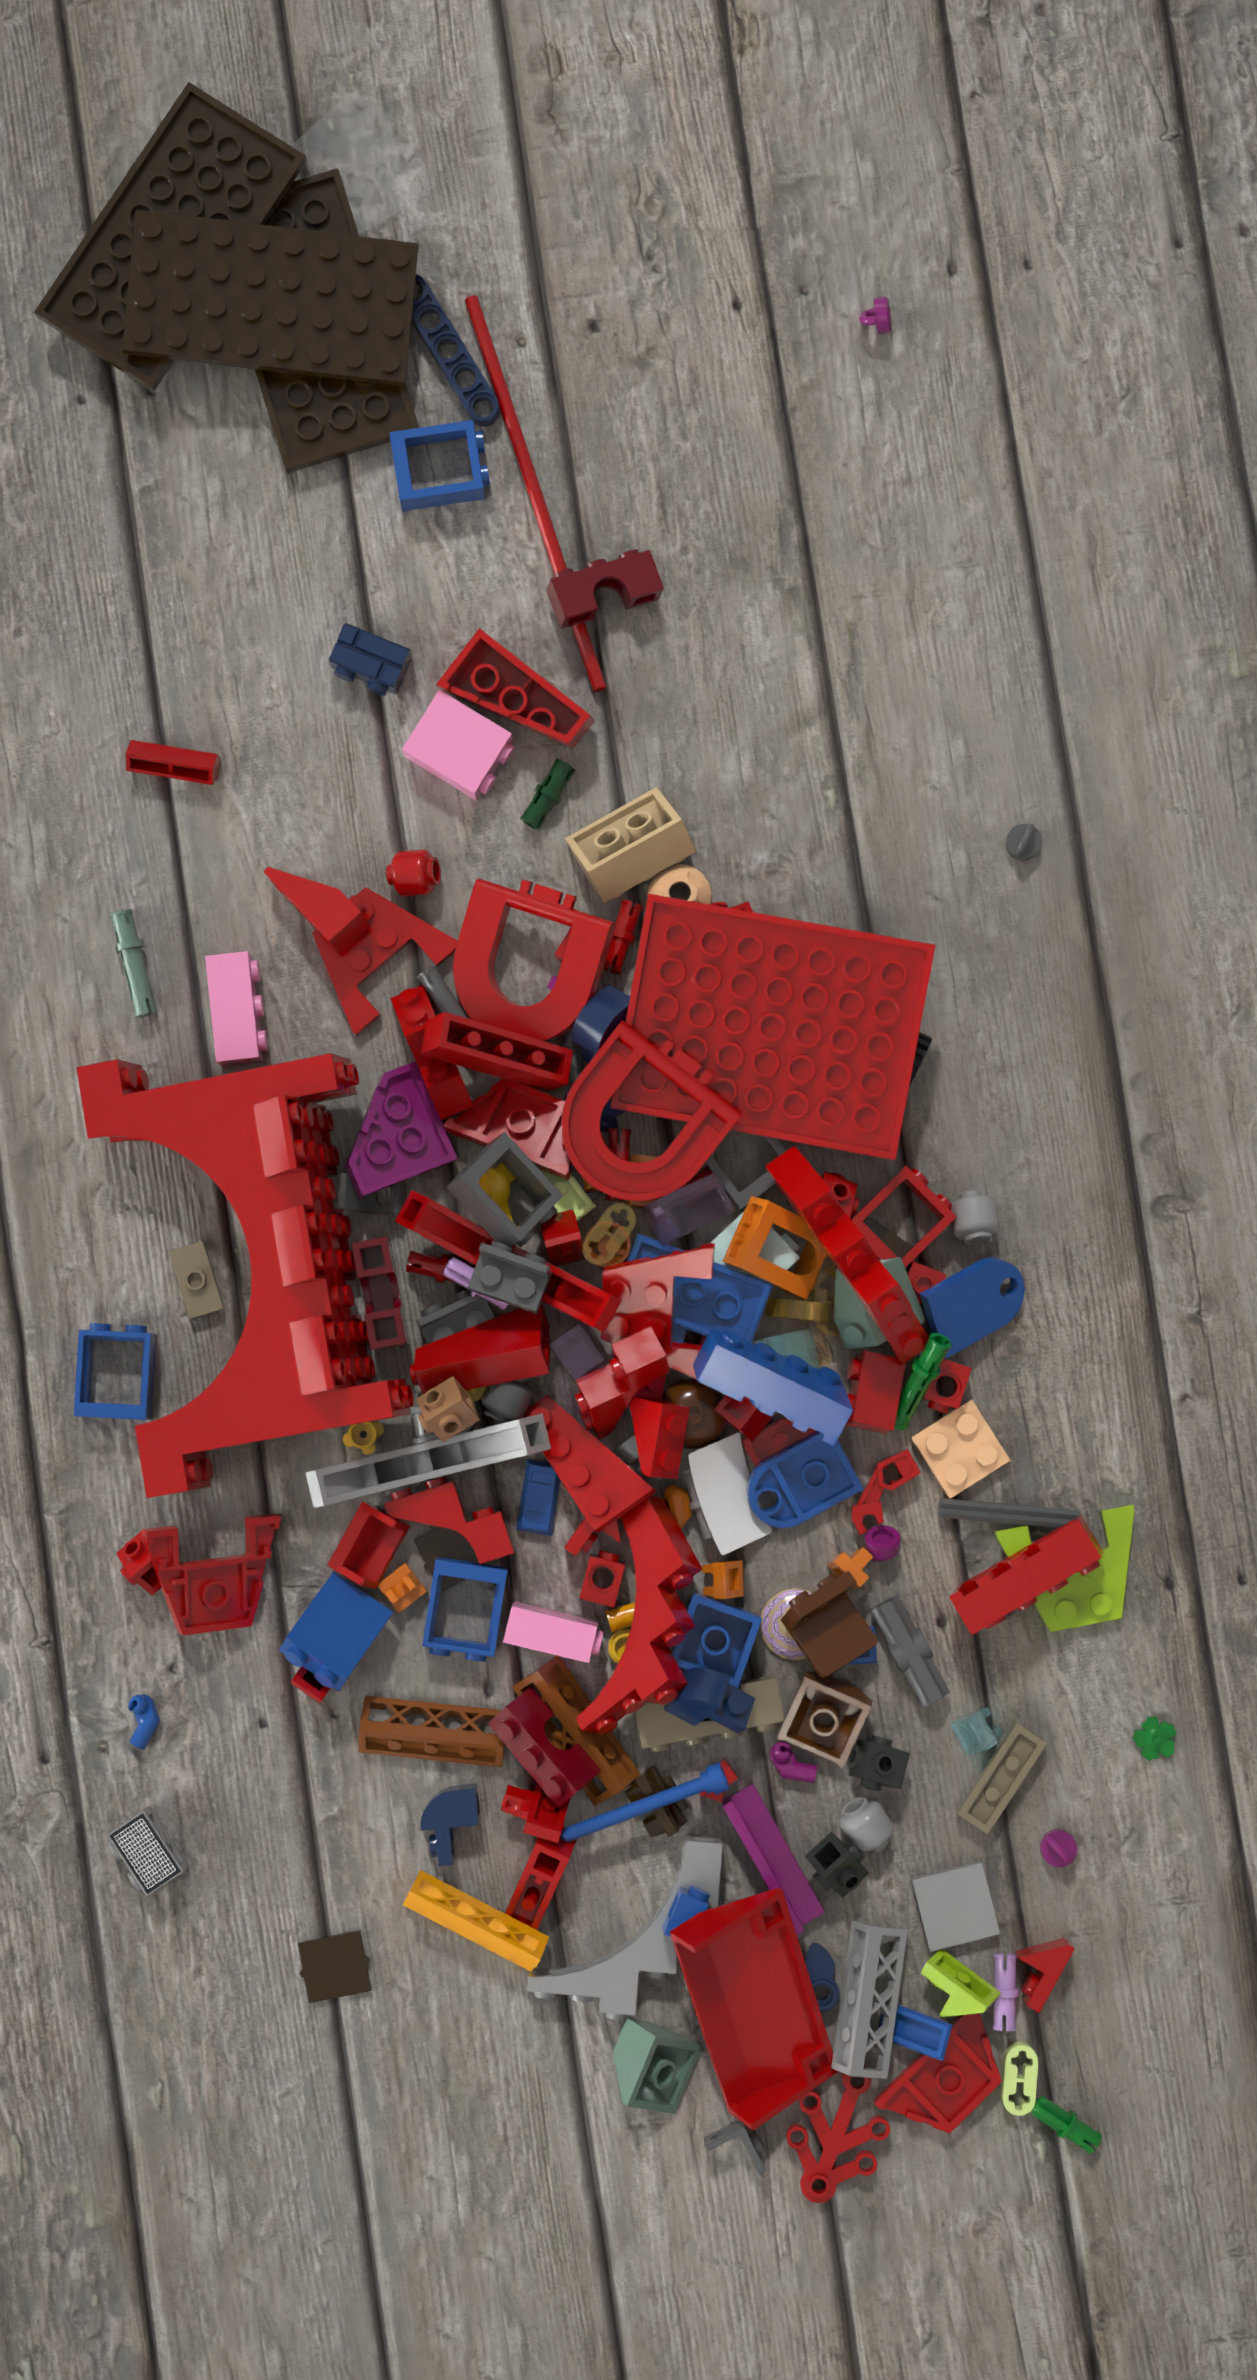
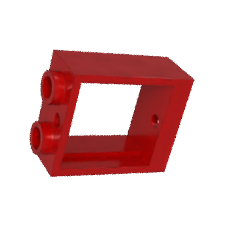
M907 1166L851 1219L866 1237L879 1260L896 1258L897 1256L873 1233L863 1220L904 1182L940 1218L901 1258L905 1268L957 1217L951 1211L952 1204L941 1194L936 1196L926 1186L929 1183L926 1177L917 1169L913 1168L910 1170Z

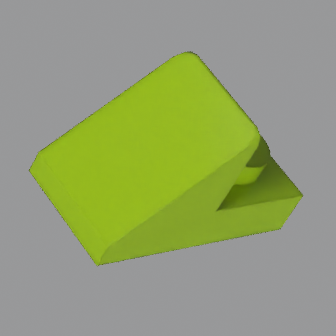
M943 1949L934 1954L921 1971V1974L928 1978L936 1988L944 1990L950 1995L939 2014L940 2017L984 2013L1001 1994L999 1990Z

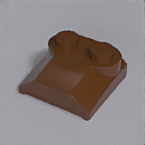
M805 1672L799 1682L797 1692L786 1714L785 1721H783L777 1739L801 1747L844 1768L872 1707L873 1700L860 1689L831 1676L822 1678L817 1672Z

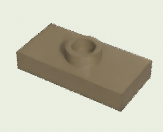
M202 1240L168 1251L189 1319L192 1320L225 1309L205 1242Z

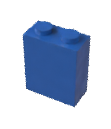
M333 1571L288 1633L279 1651L284 1653L285 1658L291 1664L297 1667L303 1666L313 1673L316 1680L322 1685L329 1688L333 1687L340 1691L381 1633L393 1612Z

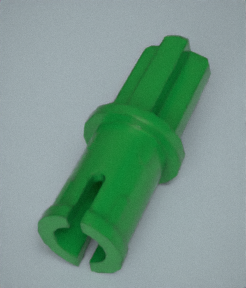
M1044 2096L1036 2099L1034 2108L1031 2110L1033 2116L1057 2131L1056 2135L1059 2138L1066 2137L1084 2149L1088 2154H1092L1095 2151V2148L1091 2145L1099 2146L1102 2139V2134L1099 2131H1095L1077 2119V2114L1074 2111L1067 2112Z

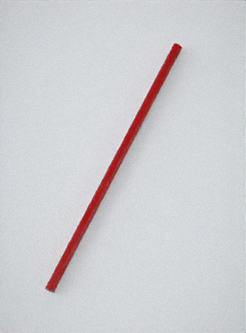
M469 296L464 300L555 574L567 569L478 296ZM584 622L572 626L593 692L606 689V684L586 624Z

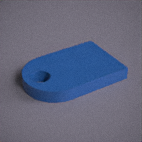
M989 1257L975 1262L920 1293L931 1334H942L951 1341L950 1344L952 1346L944 1358L947 1359L1008 1324L1018 1313L1022 1305L1025 1287L1023 1277L1014 1265L999 1258ZM1009 1278V1288L1001 1294L1000 1286L1005 1279Z
M816 1431L761 1461L751 1472L746 1488L749 1505L756 1516L770 1526L789 1528L801 1524L863 1490L838 1440L832 1446L822 1441L823 1433ZM764 1491H773L777 1495L776 1503L771 1508L765 1509L758 1506V1497Z

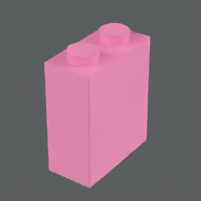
M439 690L405 743L402 751L404 757L474 800H477L481 793L486 795L490 791L496 780V776L493 773L500 763L505 765L508 762L515 747L511 745L513 743L512 733Z
M515 1601L511 1607L503 1643L589 1663L591 1654L596 1656L599 1654L604 1631L597 1630L598 1621Z

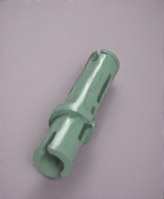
M126 909L125 912L124 910H119L111 913L110 918L117 940L115 950L121 956L135 1012L134 1015L135 1018H141L142 1015L143 1017L158 1013L153 999L141 948L144 947L143 940L138 939L132 909Z

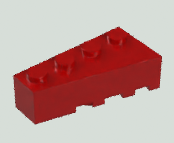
M480 628L436 684L443 692L572 749L575 748L595 722L589 713Z
M1080 1515L958 1585L949 1598L969 1632L973 1635L985 1627L991 1629L1007 1619L1005 1615L1015 1609H1018L1020 1612L1038 1601L1036 1597L1048 1590L1052 1594L1069 1584L1067 1578L1079 1572L1081 1576H1084L1100 1566L1098 1560L1102 1558L1104 1551L1084 1518Z

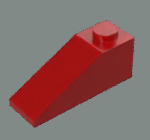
M267 867L263 871L278 891L338 954L370 927V924L363 916L367 909L354 895L347 898L338 888L271 867Z
M560 1837L559 1842L556 1843L537 1838L505 1914L536 1930L538 1929L570 1859L577 1839L565 1842Z

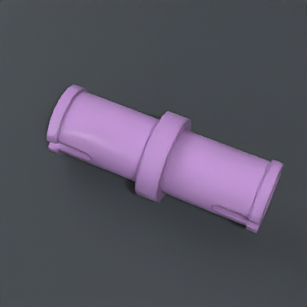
M1004 1953L994 1954V1988L999 1990L1001 1994L994 2002L993 2030L1002 2031L1003 2015H1005L1006 2031H1016V1997H1020V1989L1016 1988V1954L1008 1953L1007 1969H1004Z

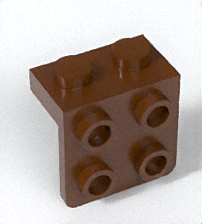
M849 1571L838 1578L835 1573L830 1574L816 1585L819 1589L810 1595L807 1591H803L788 1602L791 1608L781 1619V1622L812 1667L822 1678L830 1676L872 1649L878 1641L876 1635L847 1595L857 1583Z

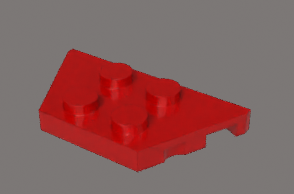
M501 1079L490 1088L487 1094L473 1100V1107L454 1120L449 1118L444 1124L446 1132L483 1147L505 1132L540 1170L565 1180L570 1178V1158L562 1136V1113L565 1101L523 1084Z
M981 2014L958 2015L950 2023L953 2027L944 2061L920 2053L873 2100L874 2104L880 2109L894 2111L905 2115L906 2118L913 2121L924 2122L932 2125L933 2128L951 2133L1002 2082Z

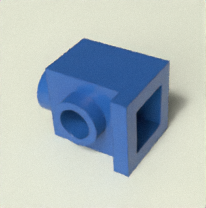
M690 1885L689 1890L679 1886L662 1925L664 1935L671 1937L669 1933L671 1930L699 1912L708 1910V1899L711 1894L693 1885Z

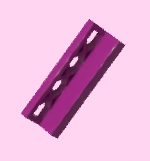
M752 1782L724 1798L722 1806L769 1890L775 1888L783 1890L796 1935L805 1931L804 1924L822 1915L825 1911Z

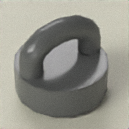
M1018 824L1011 829L1006 837V849L1015 859L1029 860L1041 848V834L1033 824Z

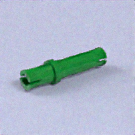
M932 1333L921 1355L914 1359L912 1373L900 1393L895 1429L907 1430L932 1380L938 1378L941 1372L940 1365L952 1346L950 1344L951 1341L946 1336Z

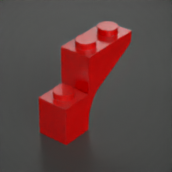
M423 985L406 989L399 995L390 998L404 1036L420 1069L440 1119L443 1120L473 1107V1102L457 1065L421 1055L426 1021L436 1016Z
M648 1327L612 1344L614 1359L609 1361L610 1364L575 1379L579 1391L578 1394L574 1395L579 1408L578 1414L587 1430L593 1428L598 1440L608 1436L613 1431L631 1399L642 1387L670 1372L667 1355L652 1327Z
M666 1374L642 1387L633 1396L628 1405L632 1414L641 1472L649 1477L678 1479L690 1407L662 1400Z
M445 1476L425 1482L426 1490L412 1494L411 1487L390 1494L392 1501L384 1503L385 1510L390 1517L457 1531L471 1544L479 1564L515 1552L503 1511L494 1513L491 1506L473 1512L474 1520L468 1521L455 1480L447 1483Z

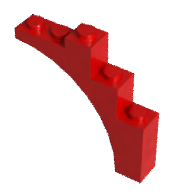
M793 1146L765 1165L779 1190L837 1266L900 1362L904 1364L923 1351L929 1337L911 1308L912 1305L899 1283L879 1261L866 1237L847 1216L831 1188L800 1151Z
M411 1190L394 1221L474 1265L477 1264L480 1256L479 1248L481 1243L491 1246L492 1241H495L481 1226ZM516 1245L511 1247L513 1249L511 1253L525 1258L526 1253H529ZM546 1262L545 1265L550 1267L552 1276L542 1302L605 1333L609 1323L615 1316L621 1300Z
M652 1495L620 1517L630 1540L635 1564L636 1599L633 1622L625 1650L612 1677L597 1698L576 1717L582 1731L606 1734L617 1727L618 1721L621 1718L639 1710L645 1702L659 1705L667 1704L673 1701L678 1696L677 1692L688 1684L669 1647L681 1643L686 1637L685 1634L695 1627L676 1590L688 1586L693 1581V1577L702 1570V1567L665 1499Z

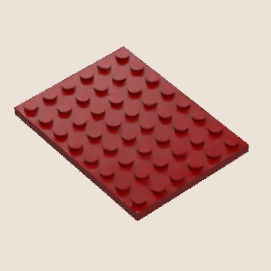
M648 894L625 1023L659 1049L667 1039L672 1042L674 1047L668 1053L669 1057H672L678 1049L685 1052L702 1066L696 1073V1078H700L705 1070L713 1074L712 1079L708 1081L706 1086L742 1113V1116L731 1130L895 1160L936 945ZM641 1059L612 1096L610 1108L688 1122L701 1104L645 1060Z

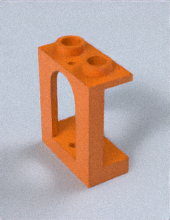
M751 1196L722 1262L772 1283L785 1290L784 1292L807 1300L810 1291L816 1285L817 1275L828 1254L800 1216L771 1201ZM772 1224L807 1240L793 1273L759 1257Z

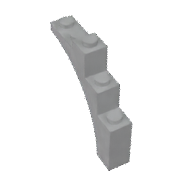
M542 1413L458 1434L444 1443L438 1439L305 1473L313 1507L318 1508L549 1450L551 1446Z
M686 1835L681 1864L671 1890L655 1915L636 1935L612 1952L587 1963L560 1969H533L532 1972L529 1971L527 1992H535L534 1996L541 1999H555L556 1994L571 1995V2000L577 2002H592L593 1997L600 1998L599 2013H606V2018L626 2020L628 2015L635 2016L639 1971H644L647 1977L665 1979L668 1977V1974H676L677 1954L671 1937L664 1935L662 1925L679 1886L689 1890L690 1885L707 1891L711 1894L708 1899L709 1906L707 1909L718 1907L723 1848L722 1838Z

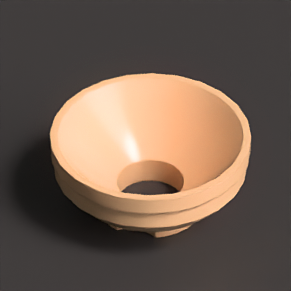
M674 864L657 873L649 885L648 894L670 897V888L676 883H684L691 891L687 901L711 904L712 895L709 882L699 870L689 865Z

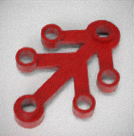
M844 2073L841 2074L845 2090L831 2128L821 2109V2098L817 2091L811 2090L799 2099L800 2108L804 2113L808 2114L823 2147L817 2163L808 2145L809 2137L806 2128L801 2124H793L786 2131L787 2143L796 2150L804 2168V2173L800 2179L801 2191L811 2202L824 2203L834 2196L838 2183L858 2174L863 2176L872 2175L877 2169L876 2157L868 2150L860 2151L854 2160L833 2168L838 2154L871 2139L882 2141L889 2136V2123L885 2117L880 2115L871 2117L867 2124L845 2133L859 2094L865 2093L869 2089L872 2081L871 2078L864 2077L861 2085L854 2086L850 2083L852 2076ZM807 2096H814L817 2102L813 2107H806L803 2104L804 2099ZM877 2122L885 2125V2130L880 2134L872 2131V2126ZM794 2131H801L804 2134V2138L800 2142H794L790 2138L791 2134ZM864 2157H868L873 2161L871 2167L867 2169L859 2166L860 2160ZM816 2179L825 2181L826 2184L822 2190L813 2189L812 2183Z

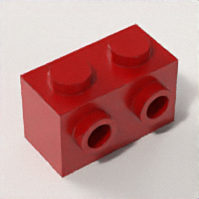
M870 1351L858 1353L855 1355V1358L850 1360L847 1369V1379L851 1380L849 1394L847 1393L853 1412L846 1423L847 1426L882 1434L894 1431L906 1362L902 1364L896 1357Z

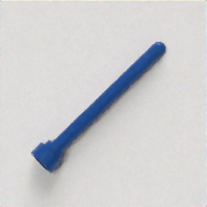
M720 1762L706 1767V1771L700 1773L701 1777L565 1827L562 1829L560 1837L563 1841L570 1842L704 1791L707 1794L714 1792L715 1795L728 1791L730 1787L724 1769Z

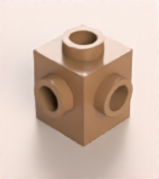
M454 1376L417 1398L421 1410L418 1419L422 1427L428 1434L434 1432L443 1443L480 1420L471 1396Z

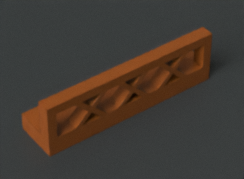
M554 1656L536 1671L512 1686L517 1695L520 1696L528 1689L527 1686L533 1682L542 1694V1700L554 1713L553 1716L558 1717L563 1724V1730L554 1726L551 1718L546 1721L544 1730L550 1743L561 1750L571 1749V1745L579 1743L602 1770L596 1776L601 1779L607 1788L606 1790L600 1792L592 1779L582 1787L594 1806L621 1792L641 1774L612 1731L606 1734H598L581 1730L576 1717L591 1704V1701L560 1656Z
M365 1696L359 1726V1752L502 1768L505 1744L499 1739L497 1734L484 1733L477 1727L483 1721H491L502 1710ZM371 1709L387 1710L392 1716L384 1722L369 1720ZM412 1713L423 1714L427 1721L420 1726L410 1725L405 1718ZM448 1717H456L460 1719L463 1725L457 1729H446L441 1722Z

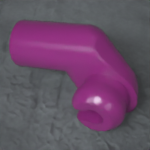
M785 1741L775 1743L770 1750V1760L779 1775L784 1779L814 1783L817 1765L798 1762L789 1743Z

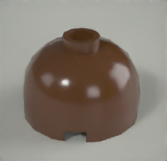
M695 1378L678 1380L668 1386L662 1396V1400L690 1407L683 1448L687 1449L703 1448L716 1441L726 1425V1420L714 1410L722 1400L723 1395L721 1392L698 1382Z

